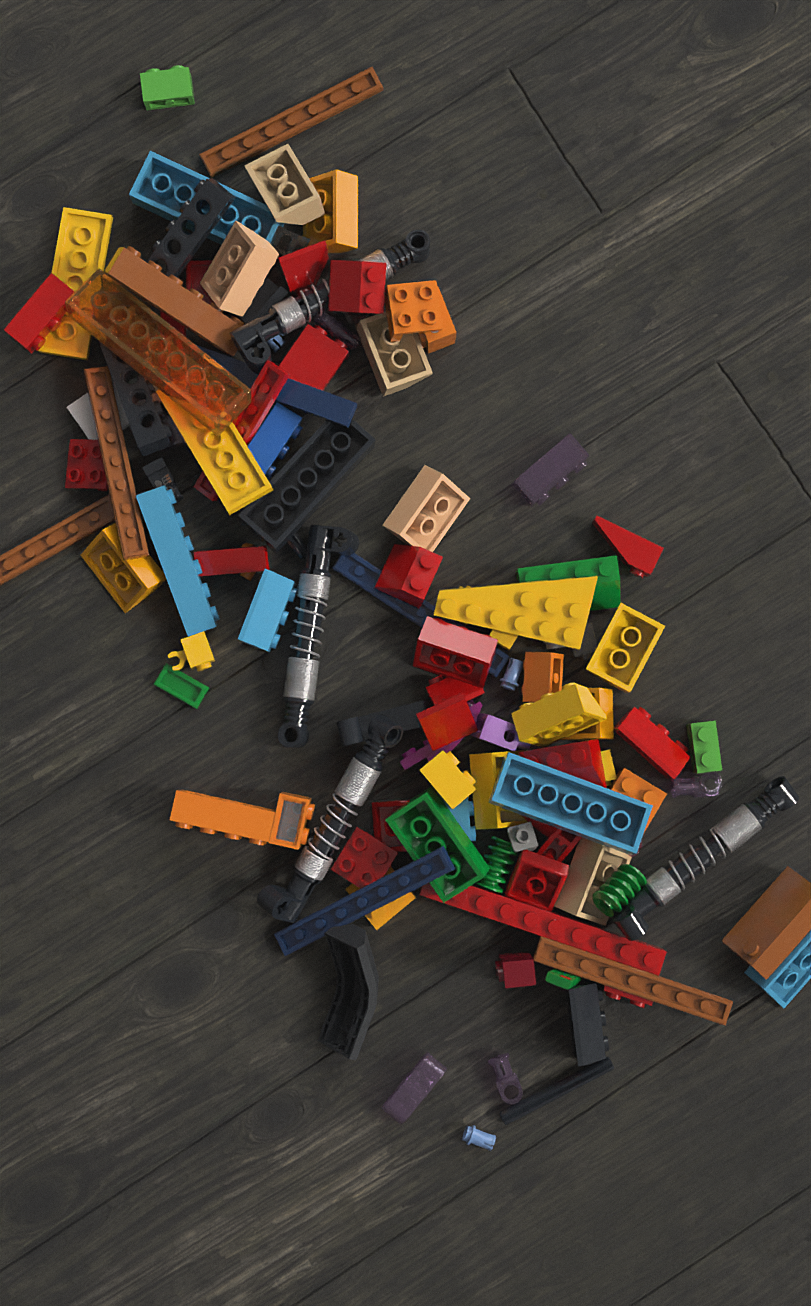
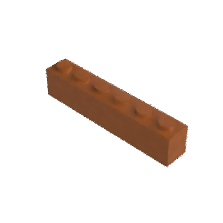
M130 246L127 249L124 247L118 248L104 271L105 275L226 355L234 357L237 348L232 341L230 332L244 325L241 320L234 316L229 318L223 314L224 310L219 309L215 303L211 302L209 305L203 301L204 296L192 288L188 291L182 287L183 282L171 274L169 277L161 272L162 267L155 262L149 260L147 263L139 258L141 253Z

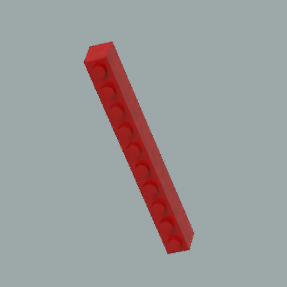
M430 883L421 886L419 895L442 902ZM471 885L445 902V904L658 976L667 953L663 948L639 940L629 941L624 935L523 903L476 885Z

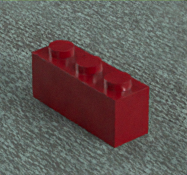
M529 951L499 954V961H495L496 976L499 982H503L505 988L536 985L534 959Z

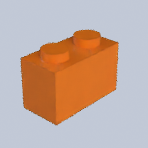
M525 652L523 662L524 684L522 685L523 702L534 703L541 700L540 697L544 694L556 693L562 690L564 654Z

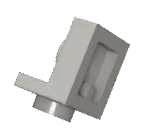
M531 822L507 829L514 852L523 850L533 852L538 847Z

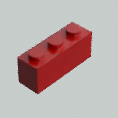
M51 273L6 326L4 331L32 354L34 350L38 351L44 345L45 337L50 331L54 332L62 322L60 319L65 313H70L76 307V300L79 297L70 287Z

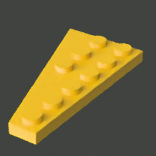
M598 576L439 590L434 616L580 649Z

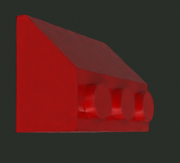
M427 616L417 641L413 666L484 688L498 639L492 638L487 634L468 630L463 626L447 623L439 618Z
M631 707L613 727V730L665 778L675 779L690 759V756L686 753L688 748L678 740L673 742L668 737L670 732L658 723L656 726L649 720L651 715L642 707L638 709Z
M599 739L518 752L519 756L607 788Z

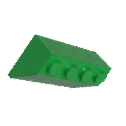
M617 555L518 568L516 571L518 583L598 576L590 611L618 608L621 603Z
M433 786L411 799L385 819L414 861L440 847H445L455 870L429 882L443 903L484 878L490 869Z

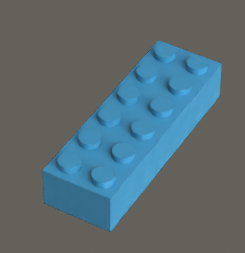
M150 151L129 196L133 204L169 221H176L182 214L179 212L182 205L187 200L191 201L195 196L194 189L201 180L210 178ZM219 183L234 195L236 199L207 238L222 245L234 222L238 221L267 240L274 247L285 223L276 222L267 205ZM203 200L200 204L201 211L207 214L210 210V205L206 200ZM188 220L186 228L193 232L195 231V224L193 221Z
M510 752L503 759L488 801L490 804L628 855L637 854L653 805Z

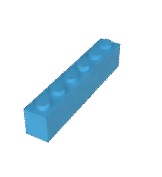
M164 485L136 495L188 637L216 627V621L220 620L216 607H211L208 597H211V593L207 583L202 584L199 574L203 572L198 559L193 560L190 551L194 550L190 537H185L182 531L185 523L181 513L175 512L173 504L177 502L172 489L167 490V487Z

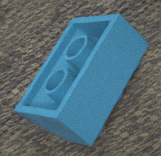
M264 569L238 640L269 653L271 648L276 649L280 639V635L277 634L280 625H285L289 615L286 608L289 602H294L298 592L297 588H294L296 585L294 581Z
M811 930L767 980L750 966L744 972L782 1008H785L811 979Z

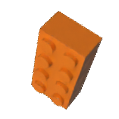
M176 790L170 820L176 822V827L190 829L193 826L200 827V832L214 835L215 833L217 834V831L225 832L224 837L239 840L243 836L250 838L249 843L264 845L270 840L276 810L187 790Z

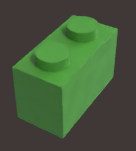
M177 65L169 70L149 69L145 73H140L143 102L146 110L195 104L189 67Z
M716 721L686 724L693 773L721 771L722 764Z

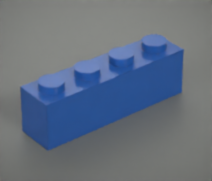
M278 402L248 445L249 450L268 480L271 479L277 469L274 465L278 458L283 460L288 453L290 447L287 445L290 440H296L303 429L300 426L302 417Z

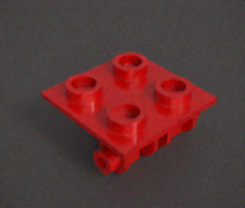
M70 439L65 488L108 491L98 440Z
M356 827L331 870L361 889L384 877L398 852L380 842L371 834Z

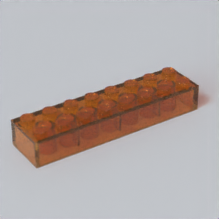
M100 268L65 301L70 318L216 436H219L251 403L250 388L119 283L105 275L104 271Z

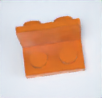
M435 280L387 285L384 303L390 342L400 341L403 334L440 331L443 329L438 287Z

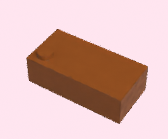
M787 866L722 940L731 951L766 980L811 930V883Z

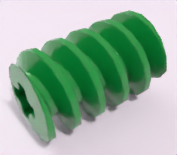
M492 836L491 839L496 845L487 846L492 855L484 854L483 856L488 861L487 865L490 869L485 877L476 883L495 892L502 893L503 889L498 883H507V879L502 874L511 873V870L506 865H514L515 861L510 855L518 856L519 852L513 851L510 842Z
M621 864L617 871H614L611 877L605 881V884L599 887V891L592 895L593 903L603 914L612 918L614 916L613 911L620 913L622 911L621 905L626 906L628 899L632 900L635 897L634 892L638 893L641 890L640 886L646 885L647 880L637 868L628 864Z

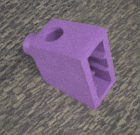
M479 713L475 721L478 731L470 735L511 751H515L516 748L528 751L531 746L529 743L519 741L515 724L483 713ZM507 731V738L504 739V733Z

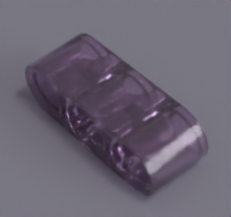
M427 1052L394 1090L381 1109L402 1125L441 1079L447 1068Z

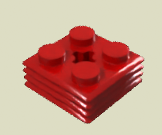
M523 850L508 881L505 896L551 912L568 876L569 865L529 850Z

